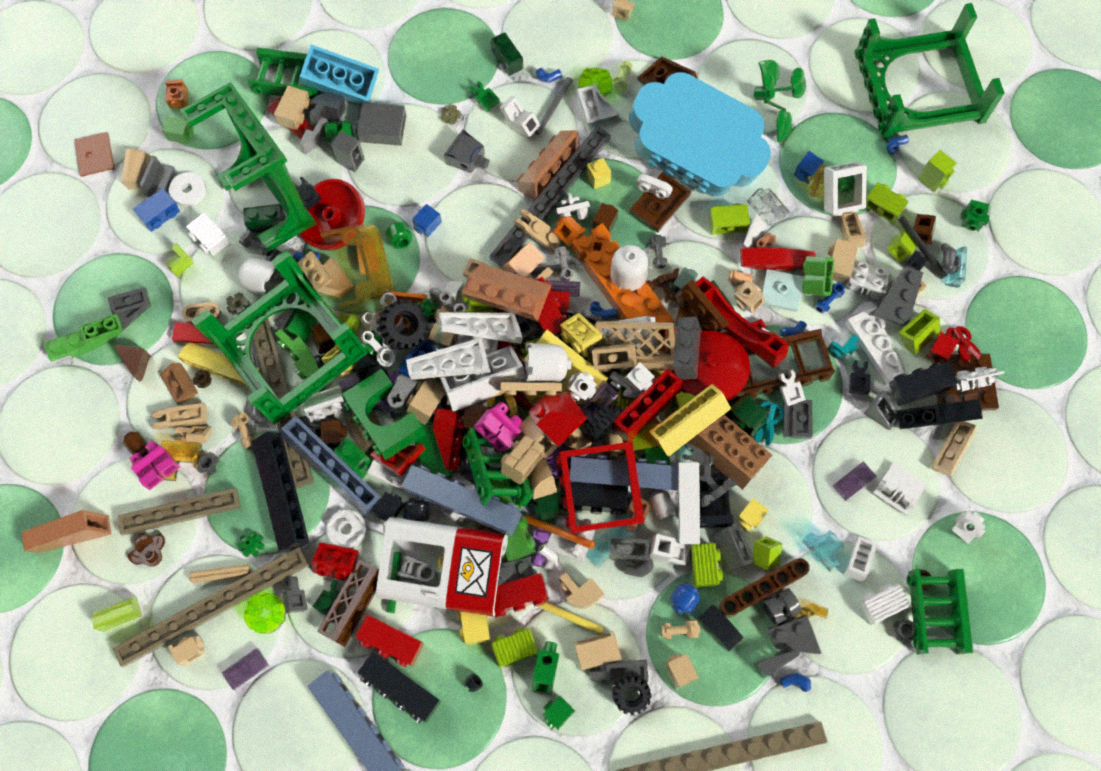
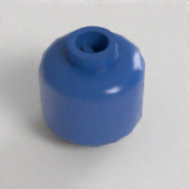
M687 582L685 584H678L670 596V601L674 604L672 608L680 614H683L684 611L687 613L693 612L700 601L699 590Z

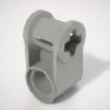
M403 374L398 376L387 397L392 412L400 414L407 409L406 403L411 395L415 396L417 392L415 389L419 381L411 380L410 377Z
M403 556L404 562L400 572H397V576L425 585H432L436 582L438 574L432 565L412 557ZM426 570H431V577L423 579V573Z

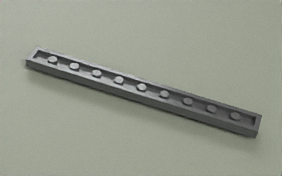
M596 126L527 211L544 221L586 170L587 164L591 163L608 143L611 135ZM524 217L520 218L527 225L529 224V221L526 220ZM514 225L489 255L490 259L503 267L522 248L530 236Z

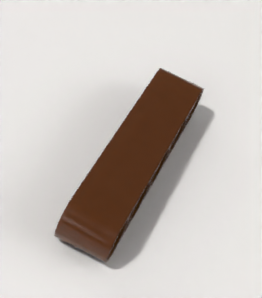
M797 558L726 597L719 604L718 609L726 618L739 614L803 578L810 570L809 563L803 558ZM794 565H800L803 569V573H797L794 569ZM777 574L784 575L786 582L780 583L777 580ZM759 584H766L768 586V593H763L759 588ZM742 593L749 594L751 602H744L742 600ZM724 603H731L734 611L727 612L724 609Z

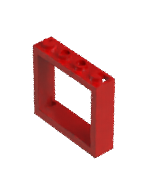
M633 441L562 451L560 456L556 457L558 469L562 468L563 476L559 477L561 489L565 488L566 496L562 497L564 509H568L569 517H565L566 527L571 529V533L645 523ZM625 449L635 518L577 526L567 457Z

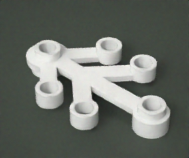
M389 292L385 293L380 299V304L383 308L388 306L384 302L385 299H388L390 304L397 302L396 296ZM370 312L365 313L362 316V322L365 325H370L378 335H381L380 331L377 332L376 328L379 327V324H376L377 321L374 319V315ZM365 316H370L371 321H366ZM403 316L399 320V323L395 326L398 333L411 325L409 319ZM403 319L408 321V325L403 324ZM365 331L361 335V340L369 344L376 351L378 363L384 367L394 364L396 360L395 354L399 351L398 348L392 349L390 348L391 345H385L384 339H382L383 343L381 346L374 339L372 332ZM365 334L370 336V340L365 339ZM384 354L389 357L388 361L383 359Z

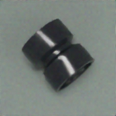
M371 355L362 357L352 370L360 380H365L383 369L387 376L389 375L382 366H378L377 361Z

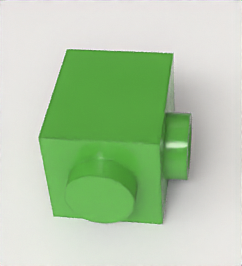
M168 116L162 132L168 141L188 144L190 138L193 137L194 129L190 127L185 119Z

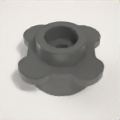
M206 454L201 455L197 471L199 473L208 472L211 475L215 474L219 458Z
M897 620L894 622L893 626L896 629L895 639L897 641H902L903 639L912 641L915 637L913 622L911 620H906L905 622Z

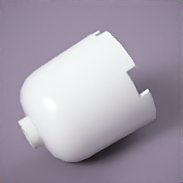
M622 246L614 253L612 258L610 278L619 289H630V291L639 289L645 283L648 275V257L645 251L638 246Z
M252 257L247 259L238 270V280L241 287L260 297L266 295L276 285L283 282V276L273 263L261 258Z
M527 343L528 359H525L526 383L560 382L565 378L567 370H571V358L567 357L564 347L557 344Z

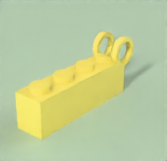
M442 554L438 559V567L441 570V572L443 567L444 554ZM456 611L458 621L462 620L463 628L459 629L461 641H465L467 646L491 641L487 616Z

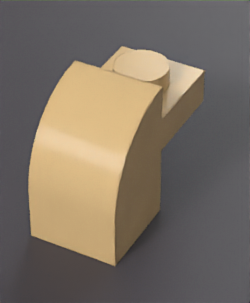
M566 572L559 577L561 582L559 584L560 588L565 594H571L566 598V602L574 608H589L604 597V592L592 578L578 588Z

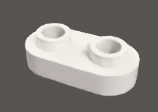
M646 174L639 175L636 181L641 191L650 192L661 199L668 198L673 190L668 183Z

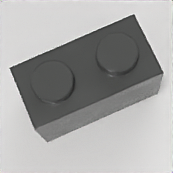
M342 131L333 138L331 147L337 163L356 172L365 160L359 140Z

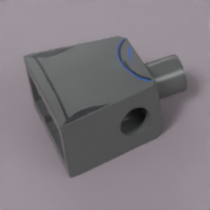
M463 129L444 154L447 165L472 173L477 166L486 169L490 162L489 159L484 157L485 149L483 144Z

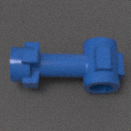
M840 282L834 283L831 295L827 296L824 300L819 299L816 302V310L822 314L825 311L828 312L831 308L829 304L835 298H841L844 295V285Z

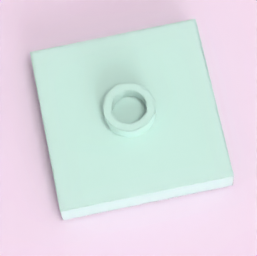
M767 269L762 290L765 302L762 305L797 312L804 276Z

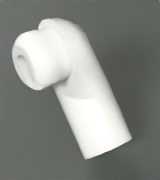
M875 380L870 386L878 394L882 390L885 391L888 397L894 396L890 389V384L882 385Z
M542 544L538 548V552L545 557L543 567L545 570L552 572L554 567L557 566L558 556L556 552Z

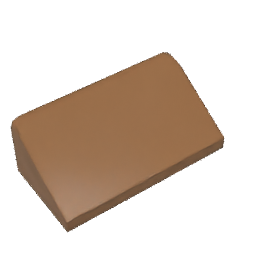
M171 363L160 374L177 405L198 394L196 387L181 363Z

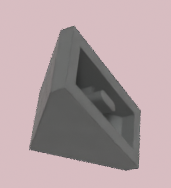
M882 390L864 412L865 415L887 430H890L898 419L896 408L885 391Z

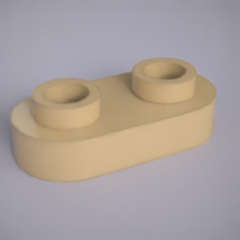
M206 302L185 306L182 316L187 323H192V320L206 309L210 312H215L213 315L217 319L221 317L222 312L216 303Z

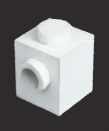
M639 363L623 380L636 393L641 390L645 392L653 384L651 380L654 378V375Z

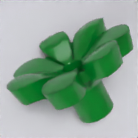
M425 298L423 303H418V308L423 307L425 310L423 314L428 316L426 322H434V315L437 312L435 308L438 304L435 301L430 302V299Z
M251 531L248 533V536L242 535L240 537L242 543L238 545L240 551H243V556L249 557L250 553L253 557L259 556L258 549H264V544L260 543L263 540V536H255V532Z

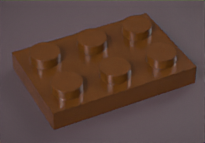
M663 172L657 179L668 183L673 190L670 196L661 199L655 194L644 192L629 211L630 214L657 233L660 232L691 195L689 189Z
M693 280L688 282L674 295L677 298V302L689 312L690 317L698 318L702 331L720 332L729 325V322Z

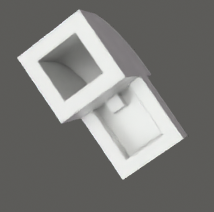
M510 96L500 107L506 117L504 122L519 135L531 137L540 127V123L533 112L523 110L516 97Z
M655 534L651 539L648 557L658 562L686 566L689 546L675 542L676 538Z

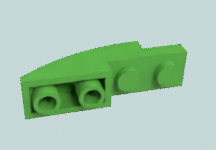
M114 314L79 326V331L44 342V346L51 362L69 355L74 358L109 342L123 332L118 315Z
M282 329L275 333L279 339L276 341L283 350L287 348L290 351L289 355L295 361L294 365L297 368L295 372L302 380L307 379L319 370L313 354L299 336L292 341ZM325 386L322 389H320L319 392L324 391Z

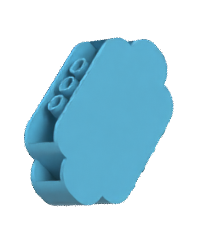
M674 73L667 78L664 84L652 82L644 85L638 92L629 112V124L638 133L635 139L637 155L646 161L650 167L663 170L665 175L676 177L679 179V182L684 185H691L701 194L718 197L726 194L734 185L739 187L750 185L764 171L771 157L770 146L761 137L764 131V120L761 114L688 73Z

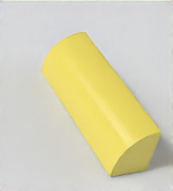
M192 342L185 345L181 350L178 358L184 364L202 371L206 370L210 374L248 388L224 354Z
M711 384L649 432L667 456H670L729 411L731 407L724 394Z

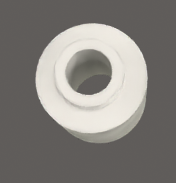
M661 489L653 492L650 501L656 516L661 521L675 516V507L668 491L664 492Z

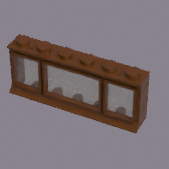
M822 329L782 337L789 344L788 354L774 369L746 346H743L750 361L749 377L743 390L734 398L728 400V404H731L737 396H743L744 394L750 395L753 399L759 394L770 395L775 393L776 390H780V387L785 386L784 382L779 379V373H784L787 379L789 377V369L795 372L794 382L800 381L802 387L808 386L814 381L825 382L830 380L835 369H833L822 337Z

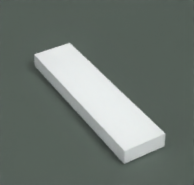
M699 462L678 463L679 544H700Z

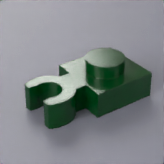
M336 579L330 585L331 590L329 592L323 590L312 606L325 616L342 588L336 590V585L338 584Z

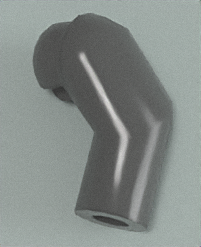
M254 405L251 406V420H254L257 424L261 423L264 416Z
M645 558L638 566L626 564L624 574L640 578L644 577L652 571L654 567L653 561L650 558Z

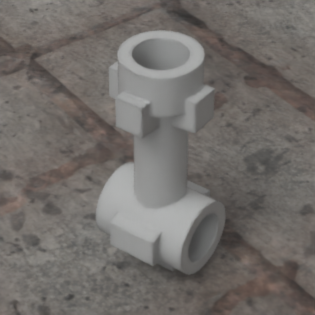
M558 247L554 253L555 258H559L562 271L558 274V277L562 282L566 283L574 275L567 264L566 256H569V251L566 247Z

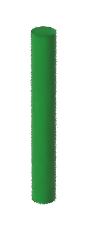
M394 552L390 580L399 581L397 572H400L401 552ZM388 600L387 613H395L396 601Z

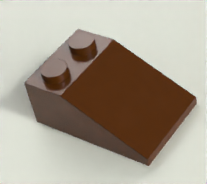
M661 56L640 74L637 79L640 83L646 85L652 82L664 84L669 76L678 72L688 73L697 79L698 77L695 71Z

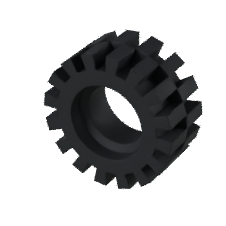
M605 406L589 420V423L585 425L582 432L593 443H596L613 427V421L618 416L608 406Z
M626 673V677L621 675L619 677L620 680H616L614 682L615 687L613 686L612 688L615 705H617L619 711L623 710V713L626 715L628 712H630V715H634V712L641 714V710L645 711L647 709L646 705H650V698H652L647 681L641 675L638 677L636 673H633L632 676ZM636 687L640 691V695L635 701H628L624 698V692L627 688Z

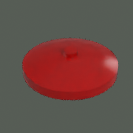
M327 179L314 185L322 199L310 210L307 209L316 224L300 233L304 241L314 248L332 251L346 246L357 236L364 222L365 204L360 192L350 183L341 179Z
M702 331L697 379H681L682 392L697 396L713 384L724 394L727 401L734 398L745 387L750 373V361L744 347L736 339L725 333Z

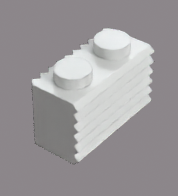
M204 213L186 226L189 230L188 236L194 242L198 240L201 243L199 247L206 254L209 252L212 256H215L230 244L226 235Z
M892 583L881 587L882 592L876 595L872 591L862 596L864 601L859 604L871 625L912 606L899 583L894 586Z

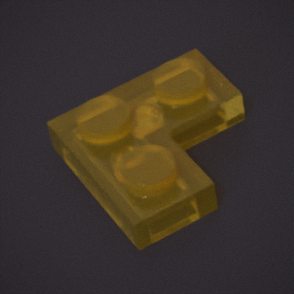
M161 441V446L172 455L178 464L180 462L198 464L202 444ZM178 469L167 478L163 476L164 480L176 481Z

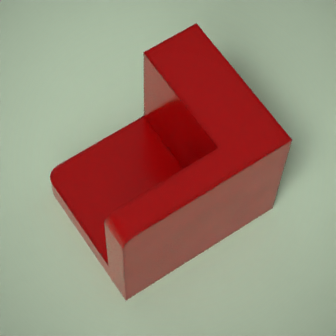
M941 332L935 338L926 357L930 358L934 353L948 360L958 341Z

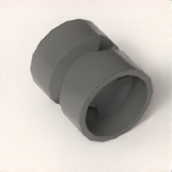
M789 588L778 593L777 598L772 596L762 602L767 616L774 625L787 620V616L793 617L802 612L798 599Z

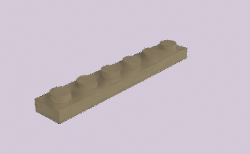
M228 489L118 515L120 535L125 536L240 509L238 489Z

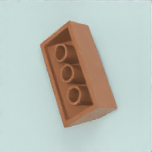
M563 130L551 138L549 145L541 150L537 160L532 161L527 172L521 174L518 178V190L534 201L578 149V132L576 130Z
M480 264L468 276L462 294L471 301L538 321L551 285Z

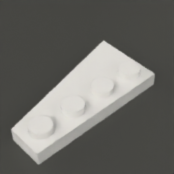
M877 305L847 319L845 323L852 334L860 338L858 343L887 385L893 382L895 376L903 374L904 371L896 352H893L890 336L888 337L884 329L886 326L883 319L871 316L873 311L877 309Z
M439 312L438 322L443 332L522 343L523 337L513 313Z
M482 338L406 360L411 380L490 373Z

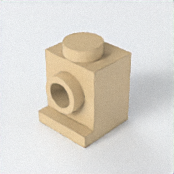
M199 635L197 637H185L178 642L179 645L177 646L172 644L168 646L177 665L185 666L206 653L203 649L205 643Z

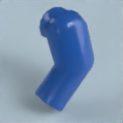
M543 68L536 70L537 79L543 82L551 83L562 77L559 69L551 73L545 72Z
M597 301L590 304V312L602 316L603 320L617 317L615 308L604 310Z

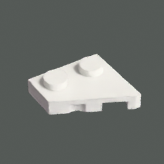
M595 85L577 89L576 92L586 125L619 116V112L612 108L608 103L609 101L600 94Z

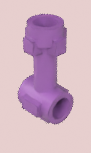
M540 528L534 529L532 534L536 541V552L534 555H530L531 565L535 567H542V563L545 561V557H542L538 552V548L540 545L548 543L550 532Z

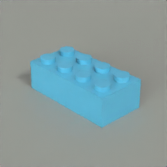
M311 44L300 74V84L317 88V90L342 96L344 100L362 106L363 102L370 103L379 76V69Z

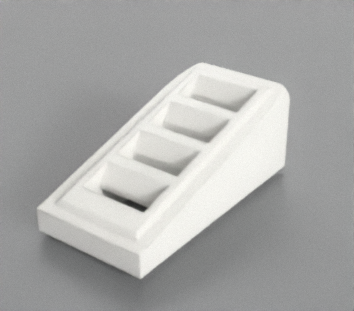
M857 536L844 576L863 583L868 575L877 543ZM859 545L870 549V551L859 548ZM857 553L866 556L867 558L857 555ZM854 560L857 561V562H859V563L864 564V566L855 563Z

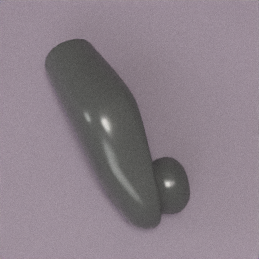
M944 243L941 245L943 252L942 270L952 274L956 271L954 261L957 251L948 243Z

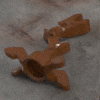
M679 268L674 269L673 273L658 276L652 282L650 280L646 281L653 291L656 287L663 288L665 303L669 300L678 303L668 283L675 282L679 274ZM681 305L675 319V325H677L679 317H690L689 312Z

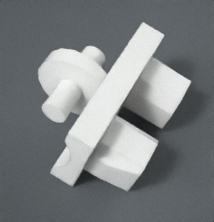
M567 193V199L561 200L562 205L568 204L569 206L557 208L555 211L556 216H559L561 219L563 216L566 218L571 216L570 213L577 212L579 221L588 219L589 201L574 204L580 201L579 196L572 197L571 193Z

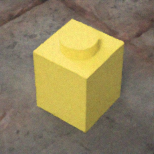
M604 158L587 164V177L594 189L611 182V171Z

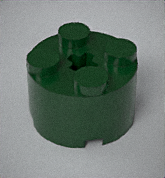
M744 394L743 396H737L729 405L731 409L724 414L753 438L766 424L768 412L765 408L759 407L750 395Z
M559 477L554 478L557 492L537 498V502L534 503L536 515L543 521L567 516V509H564L562 497H565L564 490L560 489Z

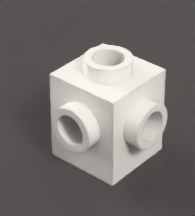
M577 372L571 375L567 381L568 386L566 388L571 391L570 394L579 401L581 398L586 401L587 398L590 399L596 392L595 386L597 384L593 382L594 377L589 373L584 372L582 374ZM582 383L586 384L584 390L580 389V385Z
M968 511L966 514L961 512L955 519L957 523L952 527V530L969 544L974 538L978 540L985 533L984 528L986 526L983 523L985 519L976 511L974 513ZM969 523H971V524H973L974 526L971 527V528H968L966 525L969 524Z

